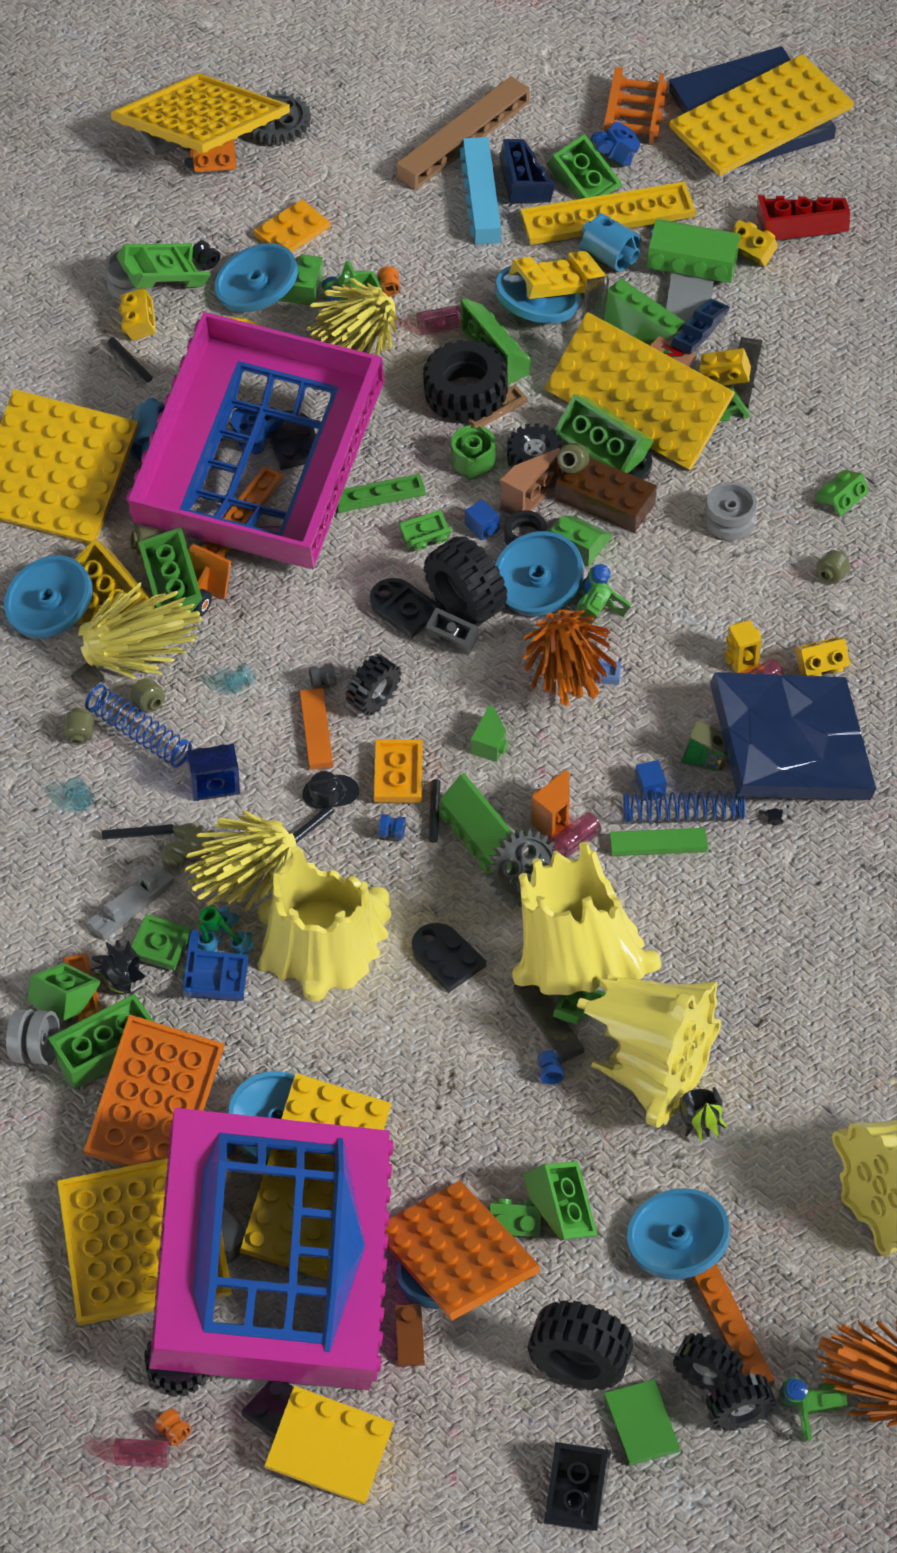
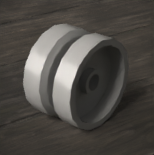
M121 248L111 252L105 262L108 291L114 298L121 300L120 295L140 289L134 287L116 257ZM145 288L149 294L153 290V288Z
M727 482L717 485L709 492L705 522L707 529L714 536L732 541L742 539L750 534L754 528L757 504L755 494L751 489L741 483Z
M23 1008L13 1012L6 1033L7 1053L12 1062L20 1064L32 1062L35 1065L45 1066L52 1064L55 1060V1055L50 1047L48 1038L60 1032V1023L55 1012L49 1010L35 1012L32 1009Z

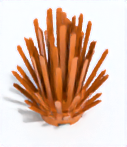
M558 610V613L555 614L548 613L543 621L535 624L540 626V628L523 638L524 641L535 636L526 647L527 653L524 655L523 660L527 659L536 649L524 667L525 672L531 669L540 652L542 651L543 653L531 684V689L535 690L539 676L545 673L544 692L551 691L556 695L557 680L560 703L565 706H570L568 691H571L573 697L581 698L584 695L582 684L592 700L599 695L600 692L593 678H596L598 683L601 682V677L597 670L603 677H607L605 669L598 660L600 657L608 664L617 668V663L590 641L591 638L605 647L611 648L605 639L595 635L609 637L607 633H610V630L584 622L595 620L592 617H580L579 615L583 614L584 610L576 612Z
M859 1320L858 1325L861 1326L862 1331L871 1336L876 1342L845 1324L842 1326L837 1325L838 1330L849 1335L852 1339L843 1334L837 1336L830 1333L832 1339L844 1344L841 1345L828 1338L821 1337L818 1347L826 1351V1355L833 1360L821 1355L816 1356L817 1359L828 1363L827 1367L831 1369L821 1368L820 1371L856 1383L853 1385L830 1378H823L822 1380L826 1383L837 1385L833 1388L834 1390L888 1402L857 1403V1407L880 1409L851 1411L848 1414L849 1416L869 1415L868 1417H872L870 1422L895 1419L891 1420L886 1427L897 1425V1346ZM876 1321V1324L897 1344V1337L884 1324Z

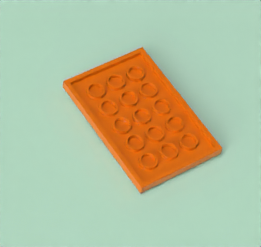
M129 1014L83 1154L123 1167L168 1158L169 1135L174 1109L182 1108L204 1111L225 1044Z
M461 1180L389 1218V1224L386 1226L385 1234H388L387 1249L451 1321L541 1272L539 1264Z

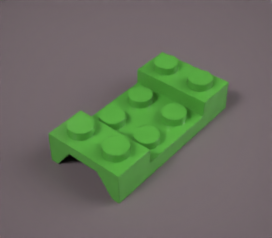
M192 243L123 244L116 256L135 288H153L156 282L183 281L186 287H203L211 275L209 272H198L192 262Z

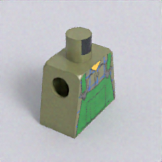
M696 720L681 763L718 771L722 761L729 763L722 731Z

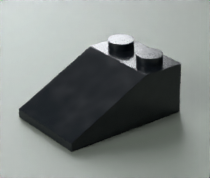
M555 1442L544 1523L598 1531L611 1450Z

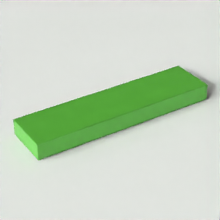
M420 474L347 488L343 490L337 510L338 513L424 496L426 495L425 487Z
M706 828L610 832L611 856L707 852L708 849Z

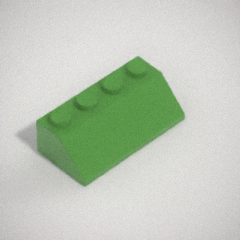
M656 219L649 245L646 268L731 283L735 274L741 234Z
M622 278L605 291L593 312L594 316L648 345H651L659 336L672 342L673 338L682 331L684 323H686Z
M465 298L462 299L461 331L466 337L476 340L477 343H487L488 347L492 346L502 355L507 367L508 384L529 375L530 357L519 348L517 341L507 334L505 327L496 321L494 314L480 303Z
M578 394L573 395L555 428L556 435L559 434L566 442L583 445L588 450L591 458L626 473H629L645 458L654 441L587 396Z
M180 527L139 541L153 596L165 592L166 595L174 592L176 586H181L177 595L156 604V607L158 608L185 597V600L180 602L183 604L181 607L195 604L193 608L186 609L193 612L202 600V596L182 528ZM182 581H185V583L187 584V591Z
M465 773L459 775L440 799L439 815L443 822L449 823L455 837L465 843L468 853L477 858L481 869L489 874L492 873V869L486 867L489 864H493V860L488 856L496 855L492 847H500L499 839L507 840L506 833H512L514 836L515 834ZM511 862L507 865V871L512 868Z
M136 994L48 1038L59 1067L74 1090L110 1072L129 1014L154 1022Z

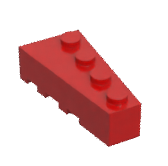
M765 195L757 196V217L762 232L764 230L771 232L775 235L776 241L849 231L850 209L846 198L817 197L816 200H810L806 196H798V199L794 200L784 199L785 196L777 195L776 199H766Z

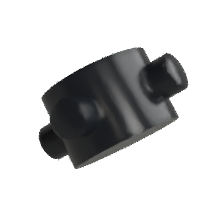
M773 808L766 811L768 814L767 823L769 825H782L784 823L782 809Z

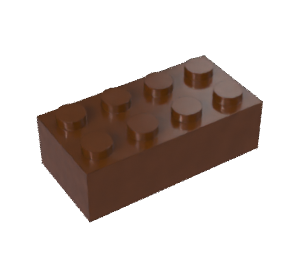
M589 457V463L584 470L577 473L563 471L556 481L555 500L635 533L656 503L657 485Z

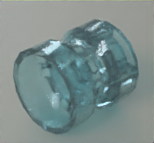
M242 663L234 671L229 670L224 673L225 683L234 694L240 692L242 687L251 686L256 682L253 671L246 663Z
M73 778L63 786L62 793L67 799L71 800V805L76 811L85 810L94 802L95 797L93 793L86 789V784L81 778Z

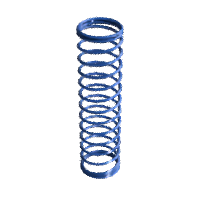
M103 684L95 686L88 694L85 708L90 712H94L97 717H101L103 721H108L109 725L115 726L124 735H129V738L136 740L138 744H143V747L150 749V752L153 754L157 753L159 758H164V761L170 763L172 767L177 768L186 762L192 750V743L186 739L180 741V735L173 736V730L166 732L165 725L159 727L158 720L152 722L151 716L145 718L144 711L138 713V707L132 708V704L130 702L125 703L124 698L118 699V694H111V690L107 689ZM103 687V691L98 696L94 707L89 708L91 697L99 688ZM107 691H109L108 698L106 699V701L104 702V704L101 706V704L103 703V701H104V699H105V697H106ZM113 695H115L116 699L114 704L106 713L103 714V710L106 703ZM123 700V704L117 714L110 719L111 711L116 703ZM129 704L130 708L126 716L117 723L121 710ZM101 709V715H98L96 711ZM136 709L137 712L135 717L130 722V724L124 728V723L127 716L130 714L132 710ZM143 713L144 716L140 725L131 732L135 719ZM108 714V719H104L103 716ZM115 718V724H112L110 720ZM150 718L151 721L147 729L137 737L144 721ZM157 722L158 725L155 732L145 741L149 728ZM122 723V729H119L117 725ZM129 727V732L125 733L124 729ZM164 727L165 729L161 738L158 740L157 743L151 746L153 738L156 735V733L159 731V729ZM134 732H136L135 738L131 736ZM171 732L169 741L159 750L162 739L167 733ZM143 736V741L139 742L138 739ZM178 736V742L170 753L165 755L170 742ZM150 741V746L146 747L145 743ZM188 744V750L185 756L179 763L174 764V761H176L183 754ZM157 745V750L154 752L152 748ZM184 746L182 752L175 758L177 752ZM164 750V755L160 756L159 752ZM171 754L170 761L166 760L165 757Z
M701 790L697 795V803L695 802L694 793L692 791L689 792L687 805L685 795L681 791L678 798V807L673 791L669 796V804L667 803L666 794L664 792L661 793L659 806L656 793L653 792L650 799V809L645 792L641 797V805H639L638 795L636 793L633 794L630 808L629 793L627 792L623 796L624 822L632 823L635 797L639 822H642L644 795L648 821L651 822L654 796L658 822H660L662 797L664 796L667 821L669 822L672 794L677 822L679 821L681 795L683 796L687 822L689 820L690 796L692 795L695 821L697 822L700 793L705 821H707L709 794L712 799L715 821L717 819L718 795L720 794L723 820L725 821L728 792L731 800L732 818L735 820L737 792H735L733 804L731 792L729 790L726 792L724 801L722 792L719 790L714 803L713 794L709 790L705 806L704 795ZM738 796L739 820H744L745 798L744 796Z

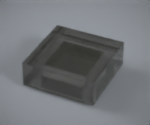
M86 663L71 674V680L85 692H89L104 680V675L93 665L90 666Z

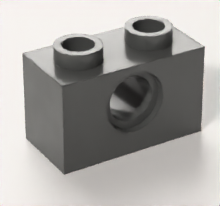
M435 608L426 625L428 636L467 654H470L479 637L476 625L439 608Z

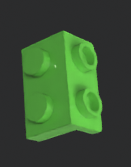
M843 470L837 473L836 477L829 483L823 485L822 489L815 494V497L819 503L833 505L836 514L842 516L869 493V489L863 473Z
M441 509L399 523L398 525L407 550L415 549V551H419L428 547L427 544L443 543L449 539L448 537L453 532L452 528L447 526Z
M496 1198V1203H490L491 1214L512 1236L540 1237L541 1213L531 1200H522V1205L511 1204L512 1199Z

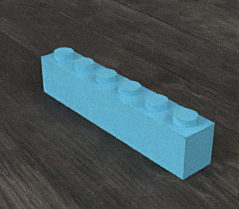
M463 138V147H460L459 151L460 160H464L461 163L462 175H466L463 178L464 190H468V193H465L466 205H470V208H467L468 221H472L469 224L470 236H474L475 245L501 243V225L489 138Z

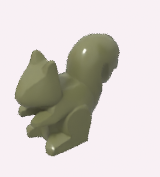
M186 823L174 826L172 829L175 832V837L183 841L182 843L173 842L165 846L162 852V860L169 866H177L178 864H183L185 860L199 859L211 852L189 858L186 856L188 853L204 849L205 847L202 846L203 842L216 839L214 837H197L198 833H205L202 831L203 825L196 827L194 823Z

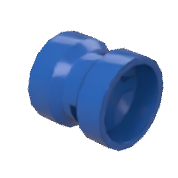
M382 814L379 822L378 837L387 838L390 836L395 840L402 841L406 829V817L398 816L397 818H392L388 814Z
M547 1050L537 1056L538 1066L541 1068L539 1073L541 1082L556 1084L563 1081L565 1073L564 1068L561 1066L563 1063L562 1054L557 1050Z

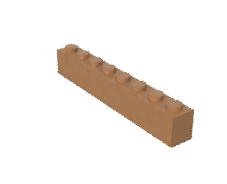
M512 76L502 81L491 92L486 93L483 98L473 103L466 111L457 115L454 120L444 125L441 130L431 135L420 146L415 147L412 152L402 157L397 162V178L412 189H418L460 156L459 148L463 147V138L485 137L529 103V87Z

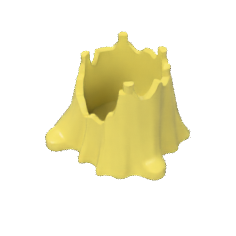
M581 842L579 844L580 855L577 859L566 858L558 851H553L549 865L543 866L541 859H534L532 861L531 882L528 881L527 873L519 875L524 945L522 959L512 971L513 981L518 986L537 985L540 987L541 993L545 995H571L577 991L591 993L600 987V980L607 979L608 975L639 980L645 974L655 972L661 967V959L658 952L641 949L644 947V941L638 935L635 924L625 913L610 881L603 874L596 851L590 850L588 842Z
M293 846L291 848V855L284 868L273 875L272 899L265 900L258 906V918L267 925L266 935L261 944L262 954L257 963L258 970L272 972L280 980L288 978L297 979L302 986L304 997L311 1002L322 1000L331 988L350 989L354 987L369 972V962L379 957L380 952L376 946L377 943L387 939L389 936L388 931L384 927V924L391 918V910L388 907L390 901L388 891L383 887L376 886L368 890L367 882H360L358 878L352 875L348 878H343L334 870L320 871L314 863L306 861L302 849L298 846Z
M608 975L607 979L600 980V987L606 991L603 997L590 1001L580 998L577 1004L578 1008L585 1010V1014L606 1024L607 1029L604 1036L613 1038L619 1045L610 1056V1062L614 1065L595 1060L592 1062L591 1067L602 1071L631 1090L646 1110L647 1124L659 1128L662 1124L666 1125L671 1115H677L680 1108V1098L697 1086L708 1065L711 1046L717 1038L721 1027V1020L714 1017L718 1001L716 998L717 982L666 984Z
M897 1119L881 1122L851 1123L848 1129L842 1128L835 1131L832 1135L833 1144L844 1165L843 1172L839 1174L842 1183L841 1200L853 1211L858 1221L869 1225L877 1251L882 1256L887 1257L897 1251Z

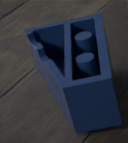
M503 139L499 159L509 202H551L555 183L553 180L548 179L544 167L539 166L535 154L524 139Z

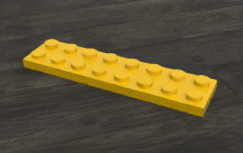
M685 181L520 209V216L530 245L582 237L584 235L582 232L584 224L587 221L591 222L599 213L607 215L628 228L655 224L656 219L676 221L696 216V210Z

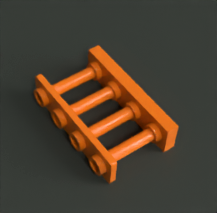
M615 67L604 122V132L611 128L613 122H618L616 118H620V116L651 120V126L622 124L630 128L633 133L649 134V144L653 145L654 138L659 137L660 125H657V123H661L662 110L660 108H664L665 96L662 94L667 92L668 81H664V73H660L659 82L633 80L623 76V68ZM626 87L656 90L657 93L656 97L626 94L621 89ZM630 102L654 105L653 111L621 108L619 103Z

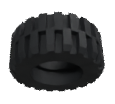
M461 339L455 343L448 342L444 345L445 347L442 348L440 346L437 348L434 354L432 353L427 358L423 368L425 399L434 412H438V415L443 418L448 417L450 421L456 422V420H461L462 423H468V417H471L476 422L481 420L482 417L492 415L493 411H497L501 407V402H505L506 394L508 393L507 367L504 358L492 346L488 347L487 343H477L476 340L471 339L469 341ZM466 376L480 379V381L471 385L451 383L454 379Z
M456 536L428 554L424 562L425 579L429 584L430 591L435 596V600L437 603H440L445 612L478 627L504 608L507 601V587L504 586V578L500 575V570L494 564L491 556H488L481 546L479 547L475 541L469 540L467 537Z
M563 1300L559 1303H550L540 1310L527 1348L533 1364H536L537 1368L541 1372L544 1371L548 1377L555 1378L564 1385L569 1384L574 1388H586V1390L593 1391L594 1389L605 1390L608 1387L611 1388L623 1379L634 1344L628 1327L624 1323L622 1324L615 1315H610L604 1309L595 1308V1305H585L579 1301L568 1302V1300Z

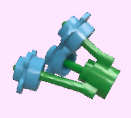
M211 905L201 911L199 916L201 923L198 924V927L202 932L198 936V950L217 952L216 947L221 942V937L215 935L212 931H218L219 929H221L223 934H229L232 937L230 945L235 950L234 953L247 954L254 947L255 943L252 941L253 934L251 932H239L236 934L231 929L234 923L239 921V916L236 913H231L227 906L217 910Z

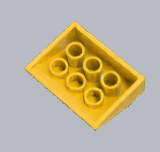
M96 538L75 558L88 572L93 589L90 604L78 621L79 625L90 622L108 597L110 598V603L121 590H123L124 595L138 584L137 580L111 550ZM141 586L130 598L139 592L141 593L140 597L117 615L151 598L150 595Z
M294 1385L264 1468L365 1505L394 1422Z

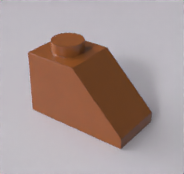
M421 1304L395 1305L398 1367L424 1366Z

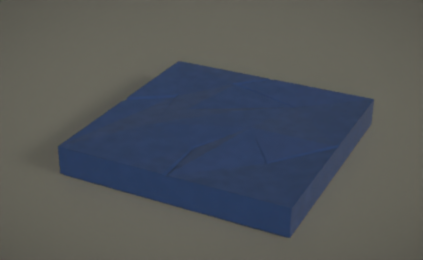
M780 46L669 79V92L684 114L791 59L784 48ZM829 120L739 167L835 139L836 127Z
M714 673L710 681V687L737 796L871 800L876 791V785L846 677Z

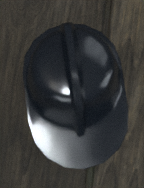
M320 771L314 774L305 785L302 797L307 805L316 809H322L328 805L331 807L351 804L357 799L359 786L355 780L346 775H334L328 771Z

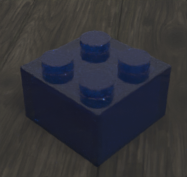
M221 744L215 747L196 748L187 751L193 801L240 794L239 769L234 744Z

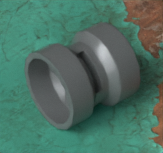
M332 663L324 664L320 668L317 666L308 668L313 689L321 688L323 684L329 687L337 684Z

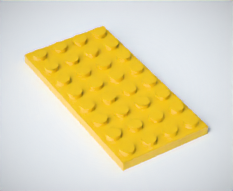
M802 54L670 120L669 127L717 175L722 176L853 109L854 102Z
M589 312L584 316L544 387L545 390L568 403L574 394L587 396L652 438L654 441L650 447L651 449L689 470H692L735 394L729 388Z
M295 1073L281 1119L384 1130L392 1103ZM272 1149L267 1165L296 1168V1151ZM304 1152V1168L335 1172L334 1155ZM263 1175L239 1253L289 1268L295 1178ZM304 1179L302 1206L304 1208L333 1210L334 1182ZM301 1217L300 1246L330 1249L332 1221ZM299 1256L298 1271L328 1280L329 1259Z

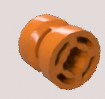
M385 266L379 269L377 278L382 291L388 297L398 294L400 291L398 270L392 266Z
M174 1408L163 1412L155 1422V1428L160 1433H165L166 1440L172 1446L182 1443L192 1430V1427L186 1421L180 1420V1414Z

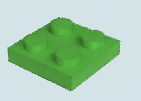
M146 914L131 947L140 956L141 962L175 971L190 938L192 927Z

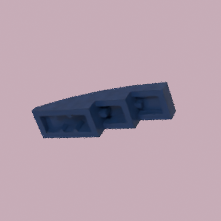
M710 298L695 309L693 317L684 323L682 331L673 338L671 346L691 354L719 325L729 311L730 306Z

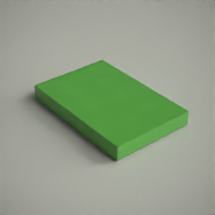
M655 1379L604 1393L605 1401L629 1466L680 1452L677 1438Z

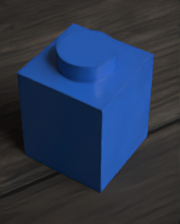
M482 499L465 509V525L482 541L489 536H493L499 530V514Z
M659 760L637 764L635 780L641 797L644 792L647 794L648 800L651 799L653 792L656 793L657 799L660 798L662 792L666 794L667 781Z

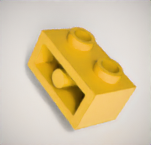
M738 220L731 231L741 234L738 253L765 267L778 247L775 235L767 230H764V232L760 231L750 221L745 223Z
M140 288L120 295L121 304L119 305V310L123 317L121 322L123 333L128 334L132 341L156 334L153 299L147 290Z
M744 348L701 354L699 369L701 374L721 385L749 382L751 365Z
M751 620L737 622L729 626L728 636L726 637L727 651L724 652L727 663L732 665L736 673H747L759 669L761 648L759 629L754 628Z
M836 636L795 647L799 672L804 676H822V672L826 671L837 673L843 671V667L850 666L846 640L843 637Z

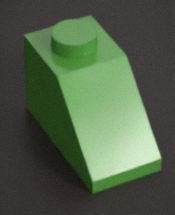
M489 705L471 738V754L497 762L500 755L506 753L509 742L506 741V729L494 706Z

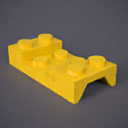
M587 251L568 253L566 260L536 263L532 257L513 259L509 271L511 276L521 275L526 281L528 299L602 291L607 278Z

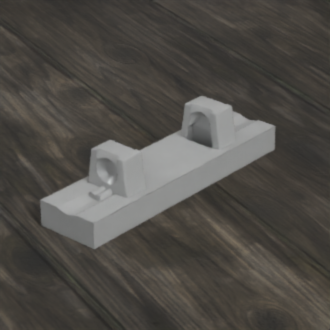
M158 864L155 865L148 872L145 871L141 874L135 883L113 901H108L102 910L87 921V927L105 941L174 884V877Z

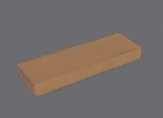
M516 385L508 388L507 398L504 403L501 402V407L497 411H493L492 415L482 417L481 420L476 422L471 417H468L467 424L471 425V428L483 427L527 403L528 398Z

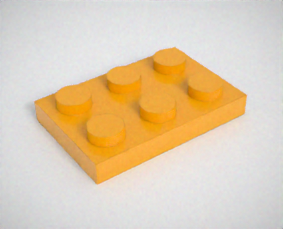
M301 199L254 229V236L263 244H279L293 252L329 229L330 221Z
M376 739L374 802L422 803L423 740Z

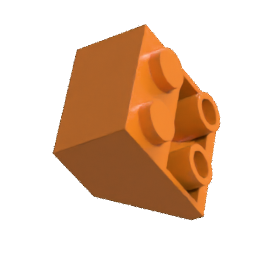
M564 770L559 775H555L545 787L537 789L532 795L531 825L543 835H547L551 841L564 832L569 824V772L567 770Z

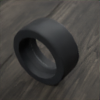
M530 510L515 512L505 522L504 540L509 545L512 541L519 538L512 531L520 526H531L538 531H547V523L544 517L537 512Z

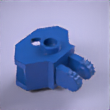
M613 122L611 128H608L606 132H596L592 134L590 139L593 144H597L596 149L598 152L605 153L608 158L614 159L623 166H630L633 159L632 153H637L641 144L633 131L621 122Z
M238 408L232 411V431L249 435L257 413ZM265 416L251 453L257 455L263 452L266 439L270 437V432L281 427L284 421ZM236 441L244 450L246 443Z

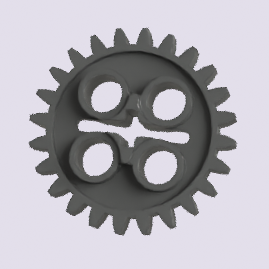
M276 90L275 94L272 95L267 91L266 97L289 104L290 112L281 116L278 130L275 129L274 119L264 126L253 129L248 135L253 134V139L260 137V143L268 140V145L272 141H275L276 145H279L280 141L287 144L288 139L295 142V136L302 138V133H307V127H310L311 121L310 107L306 105V101L301 102L300 96L294 98V93L288 96L286 91L279 94L278 90Z
M524 829L523 832L522 830H515V836L512 833H506L507 840L500 838L499 843L501 846L492 847L496 855L488 856L493 860V864L486 866L492 869V873L488 874L487 877L494 879L490 884V887L497 888L494 894L502 896L501 901L509 902V905L515 907L518 904V907L521 908L519 875L523 872L527 873L528 881L531 882L532 861L538 857L541 859L542 865L546 866L551 862L553 851L560 852L557 849H552L555 843L547 841V835H540L539 831L533 830L531 832L529 829ZM528 846V854L524 856L523 851ZM511 862V871L507 873V865Z

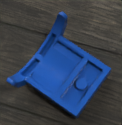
M193 929L189 939L183 995L187 997L244 1001L249 955L198 950L199 932Z

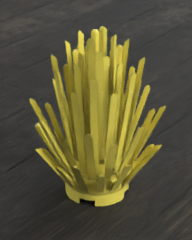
M349 278L352 283L362 289L342 284L343 287H331L338 291L326 290L324 292L327 296L345 297L348 300L318 302L310 305V307L328 306V308L320 310L322 313L316 316V320H319V322L307 327V331H310L326 323V325L311 333V339L315 338V340L321 338V342L333 345L342 340L337 346L361 352L369 342L366 353L371 354L375 339L378 336L375 355L378 356L379 351L383 350L384 352L386 349L387 337L388 348L391 350L390 325L395 332L396 327L393 319L397 321V316L395 315L393 299L382 292L381 288L373 287L369 283H367L368 287H366L357 280Z
M140 582L124 595L123 590H121L110 603V598L108 597L92 620L80 626L79 636L83 635L84 646L80 648L87 663L90 666L96 665V668L104 666L135 680L133 672L122 667L145 673L162 674L161 671L157 670L159 668L156 665L144 664L145 661L173 662V658L150 657L149 655L187 653L186 650H181L179 647L163 648V646L192 642L195 638H198L196 635L180 637V635L189 634L192 630L198 629L196 626L183 628V626L202 621V617L199 616L200 612L186 610L193 608L195 604L181 607L183 604L180 602L184 601L185 597L154 609V605L177 595L178 591H174L167 595L166 592L154 595L143 603L117 615L140 597L141 593L139 592L130 598L141 587Z
M241 810L244 815L248 816L237 815L243 821L217 818L218 823L215 826L218 828L245 830V832L198 833L197 837L227 838L203 842L202 846L205 847L204 849L188 853L187 858L211 852L200 857L203 860L186 867L185 872L190 871L193 874L198 872L196 877L188 880L190 886L197 883L192 886L193 891L205 887V892L198 895L197 899H203L218 890V895L209 900L206 905L220 902L242 882L251 877L225 900V902L229 901V904L235 899L237 902H241L263 875H266L246 905L244 912H247L253 903L258 902L260 897L262 900L265 895H268L269 891L273 892V875L284 868L291 855V848L296 846V841L293 834H289L283 827L284 823L278 820L267 821Z

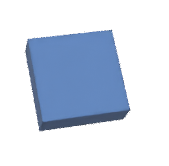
M599 660L607 673V677H603L597 670L601 677L600 684L619 685L621 662L615 661L617 663V668H615L606 661Z

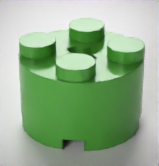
M471 425L459 428L453 434L451 441V464L456 471L466 475L468 479H476L478 476L489 472L495 466L496 443L495 437L489 429L482 426L471 428Z

